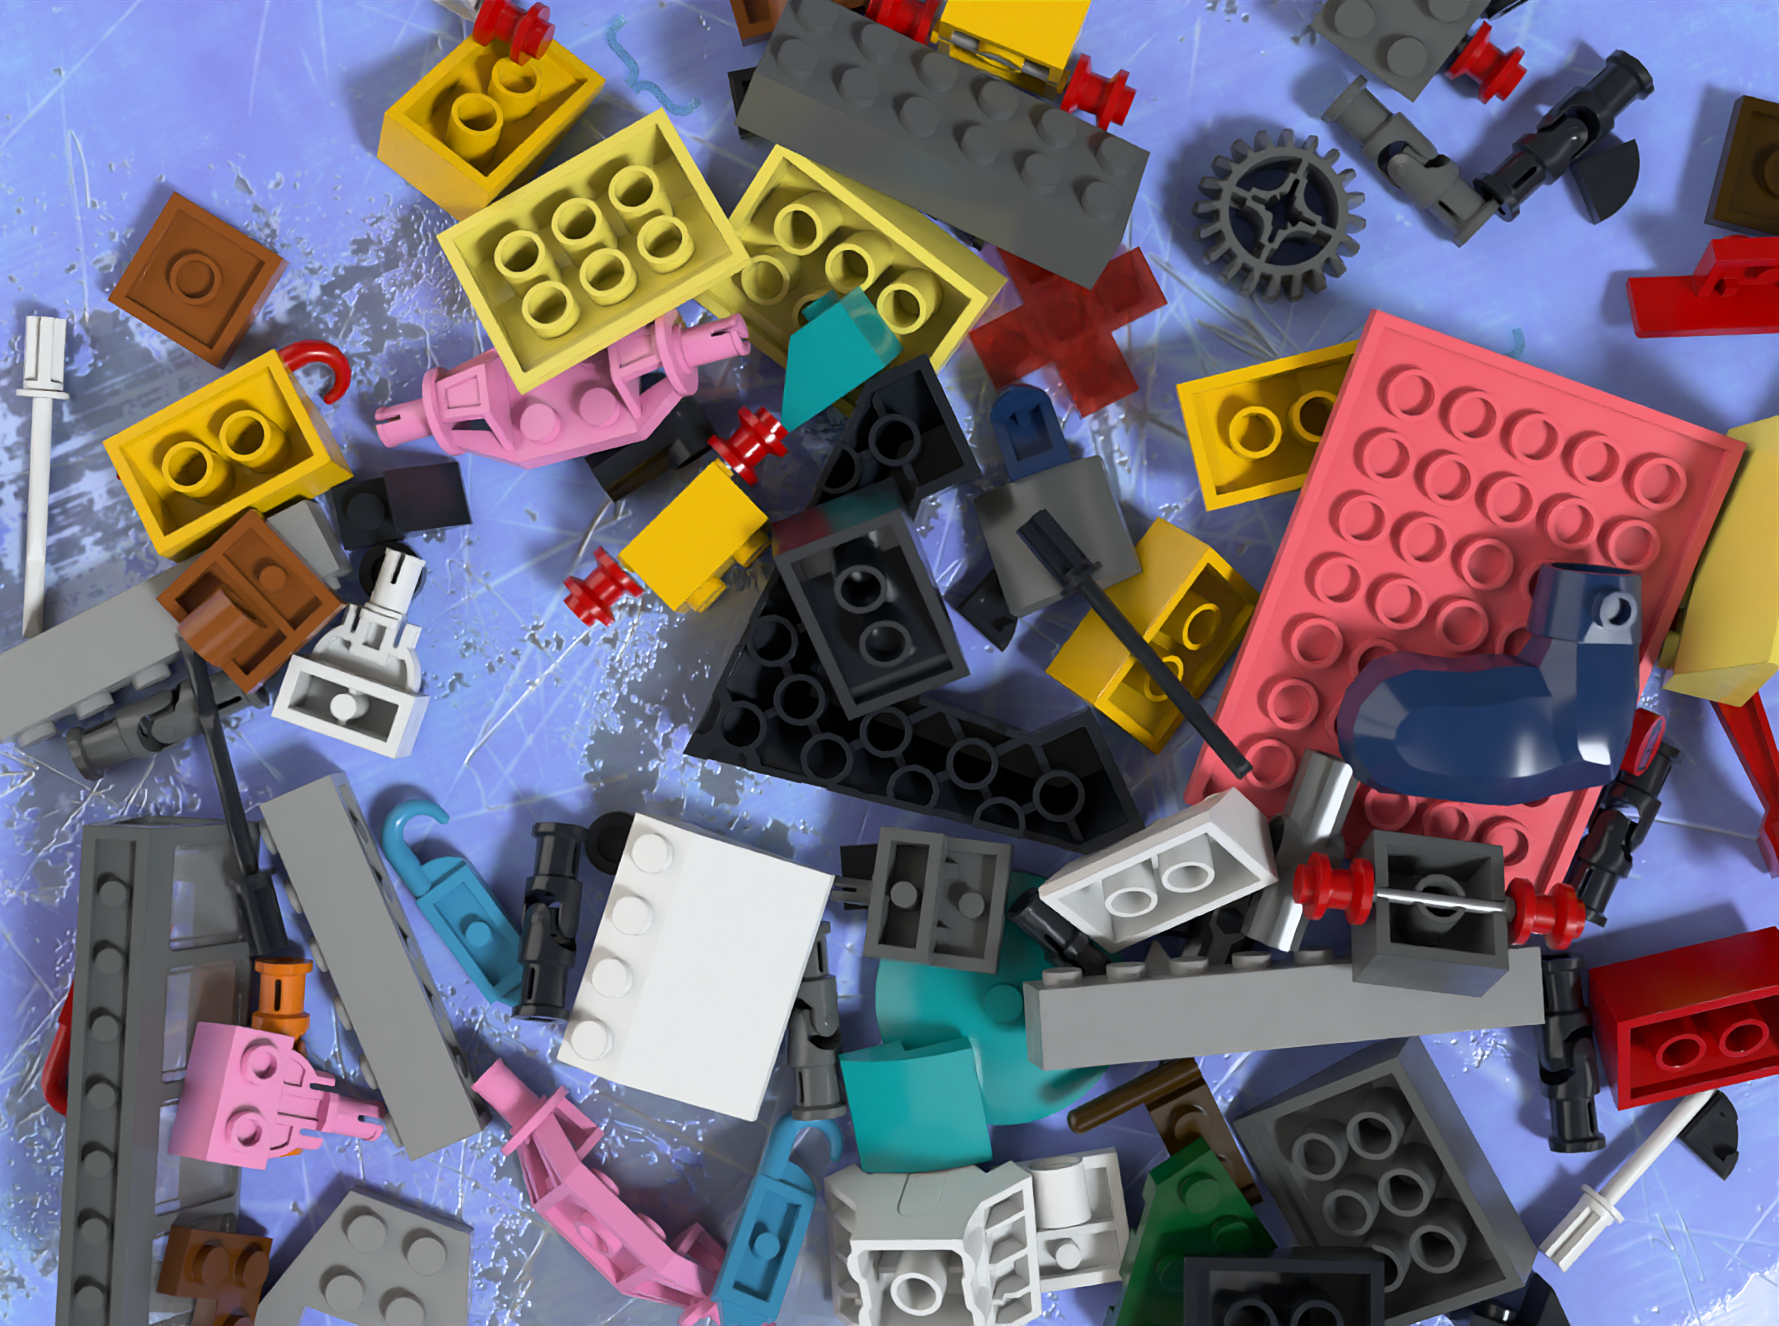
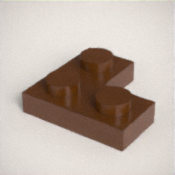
M171 1225L156 1293L175 1297L197 1298L191 1326H254L263 1283L269 1272V1255L273 1238L254 1234Z

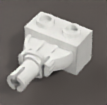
M387 547L385 551L386 556L369 602H366L364 606L348 602L341 624L328 631L315 645L311 654H292L271 716L397 759L411 755L431 698L430 695L419 692L421 686V665L415 647L422 627L408 623L409 615L406 614L426 560Z

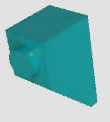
M860 286L854 288L841 299L834 289H831L801 311L808 322L790 336L780 424L789 433L886 367L904 350Z

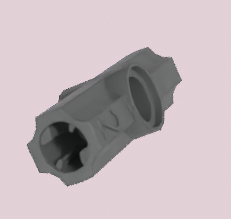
M1305 749L1283 813L1275 814L1268 823L1279 881L1254 892L1241 931L1247 937L1283 951L1298 952L1309 919L1305 918L1302 905L1295 904L1293 901L1292 889L1296 868L1299 864H1307L1313 852L1326 853L1332 868L1340 869L1344 858L1345 838L1341 830L1359 781L1354 778L1351 766L1343 758L1317 749Z

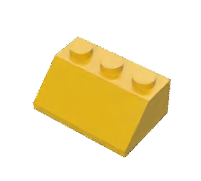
M275 349L102 442L158 555L177 563H181L210 548L251 508L259 510L267 519L303 500L309 501L354 476L325 419Z
M1158 516L1135 546L1143 572L1112 585L1103 591L1198 701L1244 638L1261 594L1213 548ZM1093 608L1089 610L1070 638L1062 645L1059 653L1045 671L1077 698L1157 756L1185 719L1184 715Z

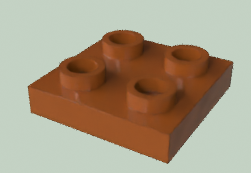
M252 508L156 598L179 623L177 626L178 632L188 645L208 663L217 668H222L245 694H254L291 659L292 654H296L348 605L259 510Z

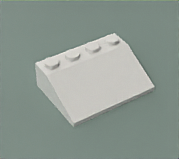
M636 812L556 1060L618 1084L747 1121H756L835 875L665 814Z

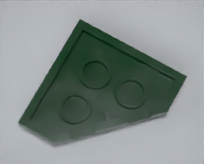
M1200 1136L1148 1172L1142 1196L1146 1201L1138 1229H1131L1119 1270V1275L1123 1280L1116 1305L1108 1307L1103 1326H1183V1254L1279 1248L1203 1136Z

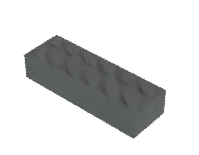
M830 0L787 1L756 67L734 123L745 130L1090 290L1122 242L1150 152Z

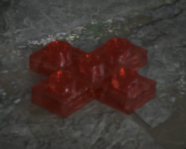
M996 246L995 252L1022 305L967 334L995 393L1004 389L1010 383H1015L1051 364L1080 421L1136 393L1139 387L1112 333L1164 308L1168 304L1140 247L1138 246L1109 261L1090 290Z

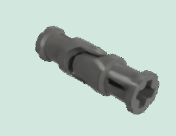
M1360 74L1324 112L1321 119L1326 124L1335 122L1362 148L1360 156L1391 184L1399 189H1403L1406 198L1419 211L1427 209L1454 234L1452 242L1460 248L1489 220L1501 205L1494 199L1486 201L1459 176L1461 168L1451 158L1444 154H1439L1434 144L1401 111L1393 114L1366 89L1368 80ZM1406 141L1407 143L1404 144L1401 153L1396 154L1390 160L1389 147L1391 143Z
M224 670L209 676L220 719L251 706L262 709L270 704V696L265 683L254 694H245ZM189 678L178 683L174 689L159 691L118 708L116 717L86 730L81 727L68 730L66 734L67 746L74 764L83 777L93 782L104 777L105 770L134 757L139 760H145L186 741L191 736L203 734Z
M830 921L820 922L784 1033L786 1064L792 1066L794 1072L796 1104L791 1109L792 1119L798 1121L826 1120L847 1114L846 1101L841 1100L837 1063L839 1062L838 1055L843 1054L837 1005V980L835 975L829 973L826 935L831 933ZM809 1035H814L810 1040L808 1039Z

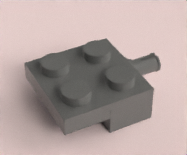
M881 826L872 880L835 875L833 886L857 891L848 892L831 889V901L833 903L842 902L868 906L869 914L863 956L874 960L998 975L1015 847L1012 844L948 837L944 833Z

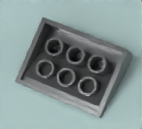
M1419 1036L1388 1038L1358 1050L1235 1117L1233 1120V1126L1300 1246L1373 1247L1384 1260L1385 1326H1409L1525 1287L1538 1250Z

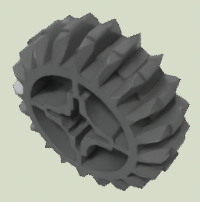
M1284 129L1278 139L1277 147H1274L1269 133L1266 130L1258 131L1254 137V151L1245 141L1238 139L1230 147L1231 156L1234 161L1228 157L1217 155L1212 161L1211 167L1218 178L1204 176L1197 186V189L1211 200L1196 201L1192 206L1191 214L1200 219L1210 220L1211 223L1197 227L1193 232V239L1198 242L1213 240L1215 246L1209 248L1203 254L1201 260L1204 265H1210L1222 258L1227 266L1218 275V282L1225 285L1235 274L1240 275L1244 280L1239 287L1238 294L1243 298H1248L1257 283L1263 285L1262 298L1265 304H1273L1277 300L1280 293V285H1283L1285 295L1290 303L1298 302L1303 298V282L1314 294H1319L1327 288L1324 273L1331 277L1339 278L1347 270L1340 256L1353 257L1360 249V244L1347 234L1361 232L1366 227V219L1360 215L1350 214L1348 210L1359 207L1365 201V194L1358 191L1345 192L1344 187L1356 177L1353 168L1345 169L1338 175L1331 168L1340 157L1339 149H1331L1322 159L1314 154L1319 143L1317 135H1309L1301 148H1296L1294 131L1292 129ZM1269 169L1288 171L1285 179L1276 190L1264 191L1253 187L1248 192L1235 186L1246 176L1258 171ZM1307 182L1317 191L1323 202L1326 212V226L1321 224L1322 217L1309 210L1305 204L1303 194ZM1289 193L1284 205L1286 209L1284 220L1287 223L1268 241L1273 229L1271 225L1273 214L1270 211ZM1229 207L1237 210L1236 217L1248 223L1253 230L1254 242L1250 251L1251 254L1241 246L1233 233L1229 218ZM1292 242L1303 246L1310 242L1320 247L1317 254L1305 262L1289 266L1269 264L1273 253L1281 243Z

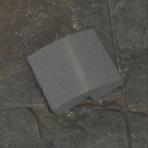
M1099 455L1078 459L1031 474L972 499L1009 612L1016 617L1023 618L1063 599L1059 595L1063 588L1016 534V531L1040 510L1046 509L1093 564L1100 561L1103 567L1092 578L1102 590L1143 572L1104 460Z

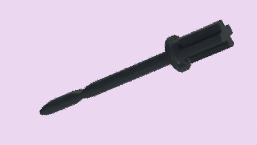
M1046 509L1034 514L1028 522L1016 531V534L1063 588L1059 595L1066 599L1075 591L1081 594L1235 777L1241 780L1253 769V766L1094 581L1092 577L1103 567L1100 561L1093 564Z
M181 636L179 637V642L240 873L225 879V886H233L251 956L269 954L273 951L289 947L271 876L278 873L277 868L272 866L259 869L206 662Z

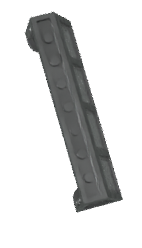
M132 814L83 825L55 1326H191L197 1298L175 1297L156 1293L171 1225L238 1233L242 1167L167 1154L198 1022L250 1028L254 956L250 954L233 886L227 887L224 882L225 879L240 874L226 819ZM247 820L259 866L261 836L259 821Z

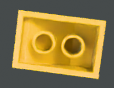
M470 34L384 113L377 158L461 222L528 184L604 88L606 79L554 39H552L549 48L540 60L531 57L525 65L519 66L510 60V46L495 38L489 45L483 47L474 42L472 34Z
M1359 339L1175 385L1206 512L1302 489Z

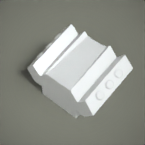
M1009 1161L987 1173L973 1164L926 1172L872 1173L871 1175L863 1172L861 1168L853 1163L824 1178L834 1315L846 1326H1023L1042 1315L1032 1175L1013 1161Z

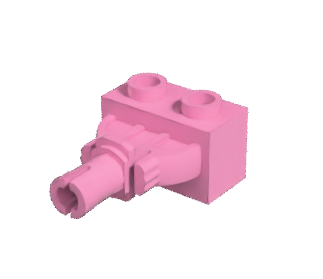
M198 1022L167 1154L265 1170L268 1159L285 1155L295 1148L317 1150L322 1145L323 1138L301 1135L300 1129L302 1128L361 1138L369 1142L377 1140L384 1126L361 1122L358 1120V1116L384 1119L386 1107L380 1100H366L311 1089V1083L334 1086L336 1079L334 1074L314 1070L305 1057L292 1049L295 1037L236 1025Z

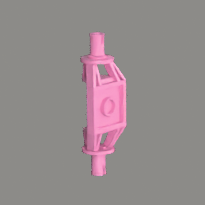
M674 308L523 395L517 390L494 347L450 370L442 367L429 369L424 374L422 382V398L390 407L378 408L375 413V420H387L388 423L378 424L376 429L382 443L388 448L433 435L438 445L448 455L458 456L467 452L527 470L643 441L652 434L682 397L694 395L697 391V366L739 355H749L750 343L748 341L742 342L741 340L742 338L749 337L748 330L739 313L687 328L682 316ZM664 367L667 376L643 392L641 375ZM485 419L492 431L471 430L470 420Z
M499 1057L470 1088L477 1092L512 1126L508 1131L512 1136L499 1151L507 1157L517 1148L531 1207L623 1295L684 1308L677 1321L680 1326H692L701 1318L705 1319L707 1316L720 1326L717 1303L709 1299L726 1252L698 1223L682 1231L667 1246L664 1243L666 1235L656 1222L644 1214L638 1213L635 1215L618 1198L620 1195L619 1189L606 1174L595 1168L589 1170L581 1163L605 1133L565 1098L570 1090L562 1084L549 1097L543 1094L539 1098ZM568 1138H569L570 1141L576 1146L574 1149H573L571 1143L569 1142ZM686 1253H688L700 1265L690 1260H687L683 1257L686 1255ZM774 1322L769 1325L763 1323L761 1326H775L776 1324Z

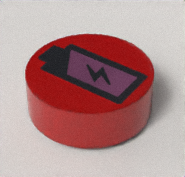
M1642 707L1636 709L1630 743L1619 769L1635 776H1640L1648 768L1657 753L1664 735L1666 725L1664 716Z

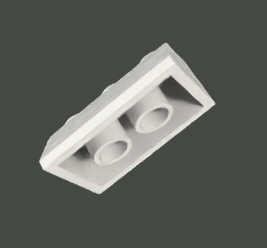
M1235 787L1221 793L1212 794L1202 802L1167 818L1153 821L1139 832L1067 863L1039 887V897L1083 933L1089 935L1091 939L1109 953H1115L1278 882L1279 877L1276 862L1274 861L1275 857L1267 816Z

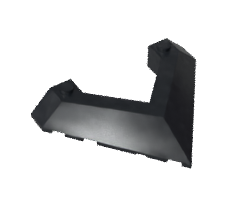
M927 353L867 380L856 402V407L824 466L805 510L894 476L916 527L925 502L982 476L977 461ZM777 565L711 695L712 698L696 730L693 731L683 752L684 755L704 760L710 759L746 768L748 771L800 784L805 783L825 788L828 791L932 817L937 816L969 824L972 827L1061 847V849L1088 855L1146 828L1089 706L1030 732L927 693H921L848 721Z

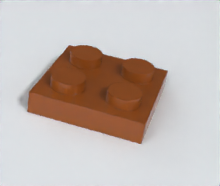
M174 191L112 291L108 301L211 365L224 371L290 262Z

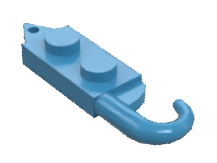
M410 799L398 804L387 814L381 828V847L387 861L417 900L415 901L416 905L491 1005L495 1001H499L510 1007L518 1005L523 966L517 963L522 931L471 862H468L461 856L447 855L435 858L422 865L404 840L403 830L408 820L415 816L426 815L444 825L450 820L447 812L439 804L427 799Z
M790 1110L780 1116L772 1128L756 1176L751 1180L709 1299L717 1303L720 1326H761L763 1323L769 1325L776 1321L817 1201L816 1188L811 1178L801 1167L788 1161L797 1133L803 1128L813 1127L822 1131L827 1137L830 1145V1160L832 1162L840 1161L844 1143L841 1130L833 1118L798 1121L792 1119V1111Z

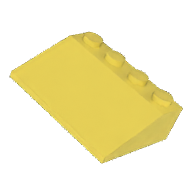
M663 107L436 236L521 395L753 264Z
M776 144L728 219L753 264L695 296L693 299L719 319L739 313L746 324L749 337L745 339L786 370L790 336L808 322L801 311L831 289H834L841 299L854 288L860 286L904 348L886 367L867 379L869 380L924 353H927L935 373L938 375L1008 279L917 209ZM867 380L831 405L850 418Z
M1779 415L1731 428L1726 433V436L1745 442L1747 446L1678 607L1680 611L1675 631H1668L1656 659V667L1666 669L1662 689L1741 707L1779 670Z

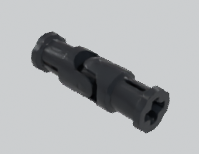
M1616 49L1606 58V68L1585 87L1576 86L1542 117L1536 126L1537 133L1523 134L1512 144L1513 153L1490 174L1482 172L1472 181L1475 191L1486 201L1494 199L1501 205L1494 213L1503 221H1513L1520 215L1519 206L1542 185L1551 186L1564 174L1571 162L1580 159L1614 128V119L1636 99L1645 100L1654 92L1653 78L1637 58L1624 50Z
M1661 741L1652 762L1640 776H1635L1620 769L1616 778L1604 786L1593 815L1590 818L1589 834L1580 840L1574 857L1577 859V862L1566 884L1572 885L1577 898L1583 900L1586 909V921L1602 928L1605 927L1608 920L1603 913L1619 879H1627L1633 867L1631 853L1637 851L1642 845L1659 812L1662 803L1658 796L1673 764H1681L1685 753ZM1618 805L1636 808L1639 814L1638 823L1626 818L1620 811L1611 808Z
M539 822L532 826L531 836L537 839L533 876L526 878L522 935L519 939L517 963L523 966L519 1004L512 1007L511 1018L540 1023L569 1022L570 1011L564 1008L568 970L575 968L577 949L575 940L579 927L583 883L577 880L581 843L588 840L589 829L585 827L558 822ZM559 901L560 908L548 907L553 902Z
M1576 952L1541 954L1545 1024L1534 1025V1034L1538 1048L1541 1094L1549 1099L1553 1134L1548 1136V1145L1550 1151L1557 1153L1593 1152L1606 1147L1604 1133L1599 1132L1595 1103V1095L1599 1094L1601 1089L1593 1042L1591 1008L1584 1005L1580 968L1585 966V960L1582 953Z

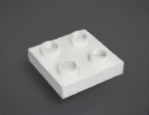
M1115 1147L1014 1162L1032 1175L1041 1293L1122 1281L1119 1270L1130 1233ZM1001 1165L989 1166L990 1171Z

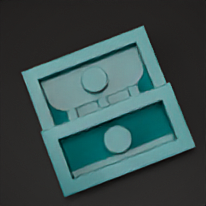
M968 1036L908 1051L904 1050L901 1040L838 1055L863 1172H926L993 1160L973 1047Z

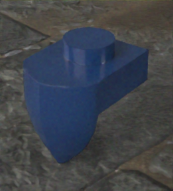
M1010 383L996 396L990 407L989 418L1011 482L1072 461L1051 398L1043 389L1026 383Z

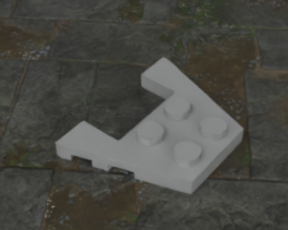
M355 1185L260 1302L254 1326H301L307 1307L358 1326H469V1312L472 1309L474 1228Z

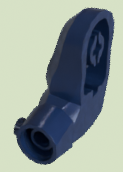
M1542 563L1525 630L1532 633V635L1517 656L1478 654L1448 658L1396 651L1371 660L1347 687L1337 715L1339 751L1345 762L1351 766L1354 778L1379 793L1498 806L1528 803L1555 794L1603 786L1610 783L1616 778L1630 743L1640 690L1639 643L1642 642V573L1625 568L1588 563Z

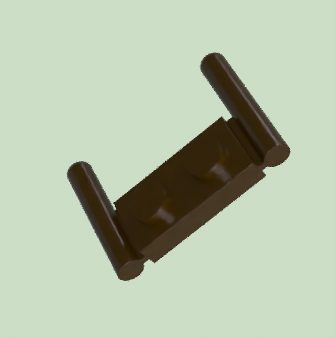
M1194 1057L1172 1059L1071 1110L1067 1115V1124L1071 1131L1081 1135L1144 1103L1170 1157L1200 1136H1203L1249 1205L1253 1207L1263 1202V1198Z

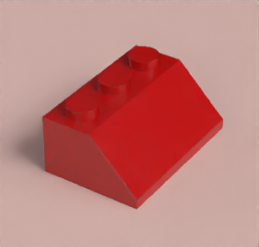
M1776 926L1588 969L1589 1008H1591L1593 1029L1612 1099L1618 1111L1779 1074V930Z

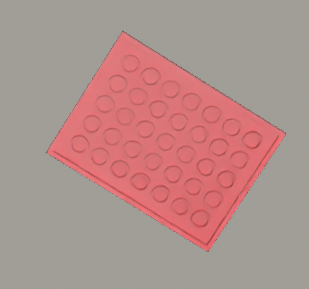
M1371 308L1213 716L1215 723L1250 762L1253 769L1241 780L1237 779L1204 740L1183 794L1185 803L1193 806L1212 794L1221 793L1235 787L1267 816L1269 823L1275 814L1283 813L1306 748L1317 749L1343 758L1338 745L1337 715L1347 687L1371 660L1396 651L1448 658L1478 654L1517 656L1532 635V633L1525 630L1541 564L1544 562L1606 565L1642 573V642L1639 643L1640 690L1638 704L1747 443ZM1359 782L1341 830L1345 838L1344 858L1351 860L1373 830L1503 846L1505 892L1510 881L1518 877L1529 879L1535 893L1548 895L1554 884L1563 882L1603 786L1555 794L1528 803L1498 806L1379 793Z

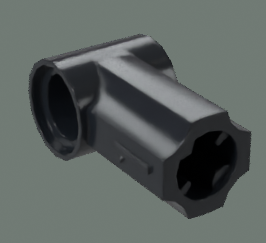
M693 395L682 397L646 440L592 453L584 459L614 504H619L671 468L677 471L709 452L713 448L708 444L707 440L712 435H719Z

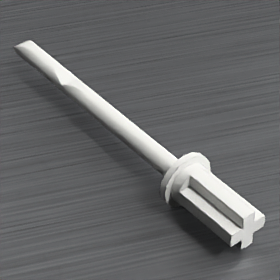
M26 316L23 389H16V396L33 397L22 638L30 639L43 633L53 399L70 400V393L63 392L67 320L43 316Z
M1719 1088L1686 1095L1599 1192H1596L1587 1184H1583L1580 1190L1584 1194L1579 1198L1577 1205L1539 1245L1538 1250L1565 1273L1606 1226H1610L1614 1221L1621 1224L1625 1219L1614 1205L1713 1097Z

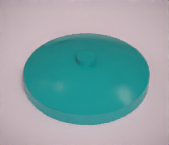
M1013 869L1011 872L998 975L880 960L875 984V1010L883 1044L901 1040L904 1050L908 1051L968 1036L973 1047L986 1123L990 1125L1028 1123L1055 1114L1085 1095L1110 1066L1101 1065L1043 1071L1028 1061L1023 982L1043 980L1042 971L1053 967L1044 960L1045 951L1021 928L1012 923L1007 916L1009 915V908L1023 892L1032 887L1039 889L1049 878ZM1089 937V940L1113 963L1123 962L1120 950L1111 954Z

